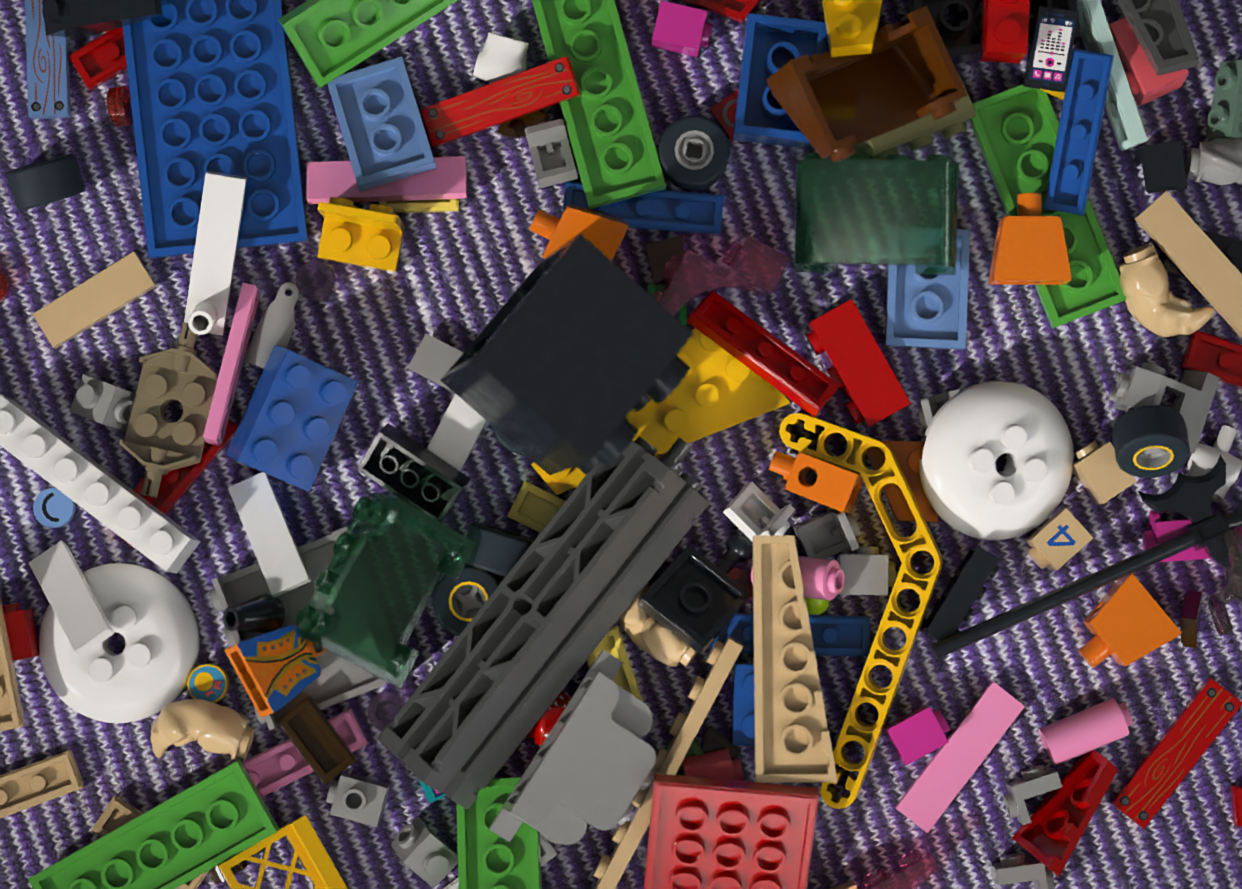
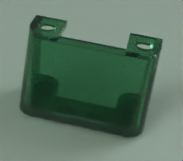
M818 153L806 154L804 160L796 163V272L836 273V264L915 265L916 274L956 275L958 164L951 162V157L946 155H930L926 157V160H910V157L907 155L891 154L886 156V160H871L868 155L853 154L833 163L832 159H829V157L822 159Z
M371 493L367 497L362 496L355 504L352 512V517L354 518L347 532H343L336 540L333 547V553L335 554L328 567L318 574L314 583L315 592L309 603L299 610L295 619V625L297 626V635L302 639L393 686L401 688L420 653L416 649L406 646L408 639L441 576L445 575L458 579L476 542L397 497ZM402 661L400 668L397 670L398 665Z

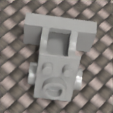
M1146 362L1142 363L1141 368L1136 366L1125 370L1124 373L1117 372L1114 391L1111 390L1108 400L1114 402L1112 408L1128 412L1142 406L1160 405L1165 389L1176 394L1172 409L1182 415L1187 428L1189 453H1195L1220 377L1208 372L1185 370L1180 383L1164 376L1166 371L1164 368Z

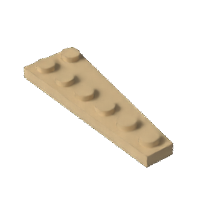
M794 535L752 536L755 782H837Z

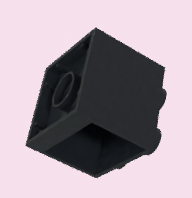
M579 233L540 261L440 381L548 475L574 466L584 474H587L599 462L605 467L611 465L634 440L639 429L626 418L631 410L634 413L639 412L651 399L656 404L661 403L684 379L690 366L678 357L677 354L693 333Z

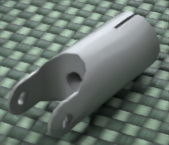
M288 282L281 285L275 300L262 312L244 362L264 370L274 345L287 349L296 326L294 307L299 291L295 284ZM291 291L292 295L287 296L285 295V292Z

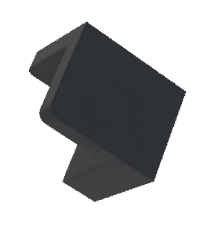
M1181 141L1143 145L1133 152L1135 167H1143L1145 188L1148 194L1165 191L1177 194L1188 188Z

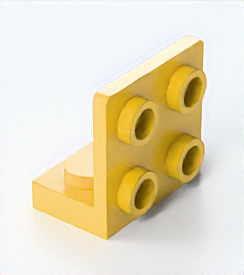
M330 197L329 203H318L317 210L324 217L317 255L319 259L397 273L405 225L400 217L393 213V208L370 204L369 210L359 209L353 206V201L337 197Z

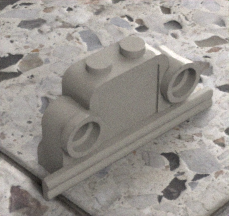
M605 650L600 652L492 822L489 830L510 842L522 822L540 832L546 840L552 843L572 845L584 836L587 824L605 831L614 828L617 824L622 825L626 822L633 811L634 804L631 802L638 790H645L654 778L656 770L653 767L656 762V754L653 747L641 739L652 727L653 716L650 708L612 681L623 662Z

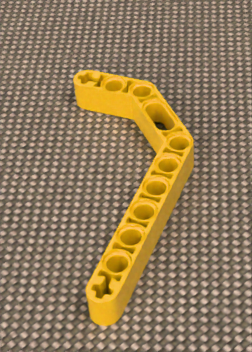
M794 413L784 418L780 424L779 433L784 444L795 450L860 473L902 563L833 751L837 782L841 780L845 770L858 771L859 774L857 776L852 772L848 776L845 789L850 791V794L846 793L842 798L835 796L836 789L831 787V784H836L837 782H822L820 792L824 802L831 808L843 809L851 805L860 794L939 578L943 559L897 458L889 445L883 441L808 414ZM803 420L805 421L804 429L820 434V426H823L825 429L818 437V441L800 437L798 442H795L796 435L791 432V427L793 425L799 426ZM839 433L846 438L847 449L841 456L835 457L828 451L827 443L831 436ZM817 442V450H813L812 447ZM874 447L882 449L885 454V463L878 470H871L865 463V454ZM894 483L901 488L914 515L917 528L910 537H903L897 532L882 500V491L888 484ZM921 550L929 552L934 559V567L927 574L919 573L913 566V557ZM907 588L916 591L920 597L919 607L912 612L903 609L899 603V595ZM890 627H899L906 634V643L903 648L893 649L887 644L885 635ZM876 665H885L891 670L893 677L889 686L882 687L873 681L872 670ZM862 703H871L877 708L879 716L876 723L866 724L861 721L858 716V708ZM848 741H857L864 747L865 755L862 761L855 762L847 758L844 748ZM837 764L843 769H837Z

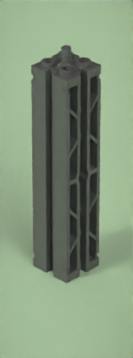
M638 436L611 465L605 467L599 462L584 477L394 717V723L389 727L387 726L378 737V740L394 756L401 759L405 763L404 765L424 784L439 793L443 792L449 799L468 810L478 798V792L486 788L692 527L694 518L698 515L700 516L710 504L698 493L702 486L685 472H682L680 476L678 475L682 471L678 464L691 449L687 442L679 437L665 455L657 454L654 457L657 450Z

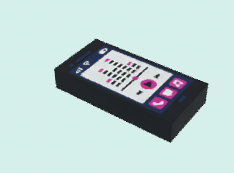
M1036 6L1023 81L1024 87L1065 93L1079 15L1078 11Z

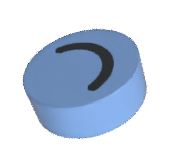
M48 488L36 497L33 511L36 519L42 525L50 528H60L69 524L74 518L76 503L57 488Z

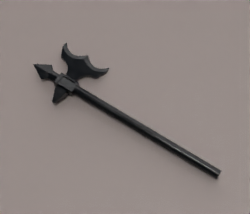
M1219 456L1213 470L1206 475L1195 477L1179 473L1172 488L1165 493L1153 495L1138 491L1142 502L1158 514L1176 512L1187 517L1192 525L1186 528L1187 532L931 644L935 657L937 659L942 658L1191 547H1194L1196 551L1204 548L1207 555L1223 568L1229 567V545L1226 538L1232 534V529L1242 526V500H1239L1237 509L1224 516L1221 512L1215 515L1212 513V497L1218 489L1226 484V463L1222 456Z

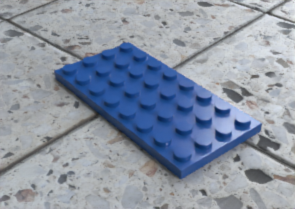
M161 0L162 15L123 26L148 257L160 258L194 254L204 180L207 171L247 177L237 249L309 241L286 32L278 21L279 18L284 16L282 0Z

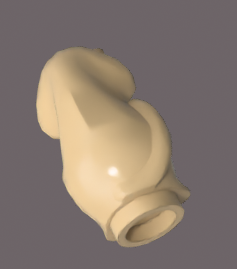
M1153 243L1142 245L1124 254L1125 262L1119 268L1121 272L1120 285L1126 297L1125 302L1129 312L1146 329L1161 337L1190 335L1201 329L1215 313L1213 307L1191 308L1190 301L1172 295V292L1169 290L1167 270L1159 260V255Z
M648 581L619 618L620 624L631 640L653 659L669 667H677L680 663L687 667L697 652L638 606L640 598L650 588Z
M187 699L164 706L159 717L151 726L150 739L153 752L157 758H161L166 753L168 747L173 744L179 747L198 740L199 745L204 750L211 753L230 754L231 759L235 761L237 757L246 759L254 739L255 728L248 726L249 718L246 715L230 707L221 706L207 700Z

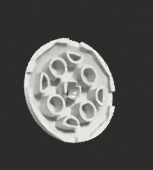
M989 381L970 386L950 398L938 410L927 427L922 459H919L920 479L924 493L937 515L952 528L963 534L983 540H1004L1023 535L1044 522L1055 511L1066 494L1074 464L1073 443L1070 431L1056 406L1044 395L1030 387L1003 381ZM1006 453L1007 462L1003 468L1004 471L997 472L995 468L996 460L1000 455Z
M125 563L106 564L82 572L114 632L123 635L126 646L124 651L117 655L108 649L109 638H107L84 655H78L73 650L49 604L44 614L39 634L40 660L49 684L60 699L69 707L97 721L128 723L148 718L160 712L164 706L175 701L186 688L188 677L198 660L199 630L191 605L179 588L169 579L139 565Z

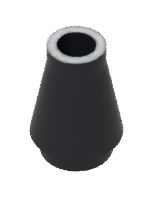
M262 594L239 605L227 607L223 613V622L229 631L240 630L269 633L280 628L285 621V608L282 601L269 594Z

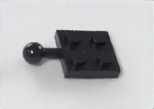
M741 530L730 535L726 543L727 552L715 565L688 545L642 595L638 602L640 608L700 655L742 609L751 596L749 591L728 576L729 572L738 562H747L753 558V542Z

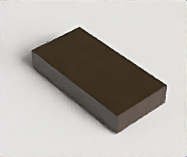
M311 696L306 697L276 720L324 785L358 760Z

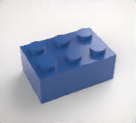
M748 13L732 140L804 149L812 148L810 142L774 98L766 80L793 59L806 54L810 56L815 53L818 55L825 53L827 37L825 22Z
M274 345L225 455L310 492L358 385V381L295 352Z

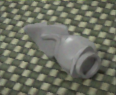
M1218 138L1208 142H1201L1198 148L1190 147L1185 161L1186 179L1198 183L1203 180L1215 185H1227L1234 182L1242 185V139Z

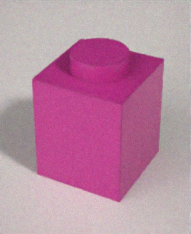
M661 0L651 47L698 57L700 46L708 48L713 24L706 23L708 11Z
M923 705L884 726V730L899 758L905 765L949 743L944 733L950 731V728L939 709L932 711L930 706Z

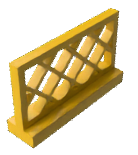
M306 815L299 817L279 829L276 833L218 865L231 889H260L266 866L288 871L283 889L290 888L293 873L308 876L314 885L313 889H348ZM286 836L294 850L290 866L267 861L272 843ZM264 849L262 859L252 857V855ZM297 858L305 870L295 868ZM243 860L260 864L255 886L239 884L230 868Z

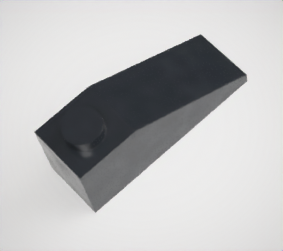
M42 0V13L47 36L84 39L162 15L161 0Z

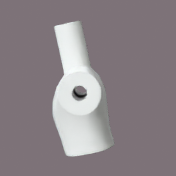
M488 32L483 49L478 54L473 76L491 84L526 71L529 43Z
M1226 425L1221 427L1213 447L1198 443L1195 453H1191L1187 463V475L1197 477L1206 475L1213 470L1219 456H1222L1226 463V484L1213 495L1212 502L1216 503L1224 500L1227 491L1236 482L1242 468V460L1228 453L1237 431Z

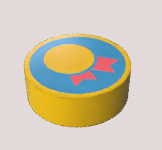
M200 665L188 677L187 688L189 694L193 699L216 703L227 694L229 677L225 670L218 665Z

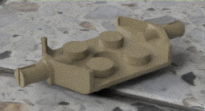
M182 322L178 345H175V349L171 348L139 358V362L143 363L125 439H119V444L141 464L146 466V475L140 494L158 498L162 475H167L168 471L200 463L205 445L203 434L219 376L197 356V351L193 349L197 334L193 333L188 323ZM179 401L183 406V415L178 421L169 423L164 415L165 408L169 403Z

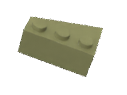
M968 93L966 97L954 103L957 110L943 118L934 120L931 114L855 146L856 153L840 161L846 176L875 163L882 165L900 156V152L910 149L911 152L921 150L933 144L932 139L943 135L946 140L966 131L967 129L964 124L977 116Z

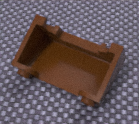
M927 6L907 14L908 18L903 22L890 23L878 30L872 53L839 57H831L830 51L820 55L815 53L808 56L806 54L789 61L766 80L774 98L822 159L831 157L833 163H836L855 154L854 147L931 114L934 120L943 118L955 112L957 109L954 103L967 96L966 90Z

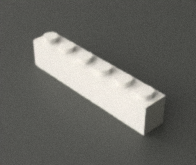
M0 395V446L164 571L177 574L201 541L15 400Z

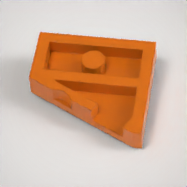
M880 440L889 445L893 450L926 522H938V515L926 498L920 479L919 459H922L925 442ZM874 447L867 451L866 455L873 470L880 469L885 463V454L882 449ZM894 483L885 486L883 491L896 521L916 522L901 488Z

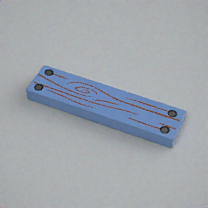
M25 0L28 117L30 119L71 118L68 37L47 36L42 13V0Z

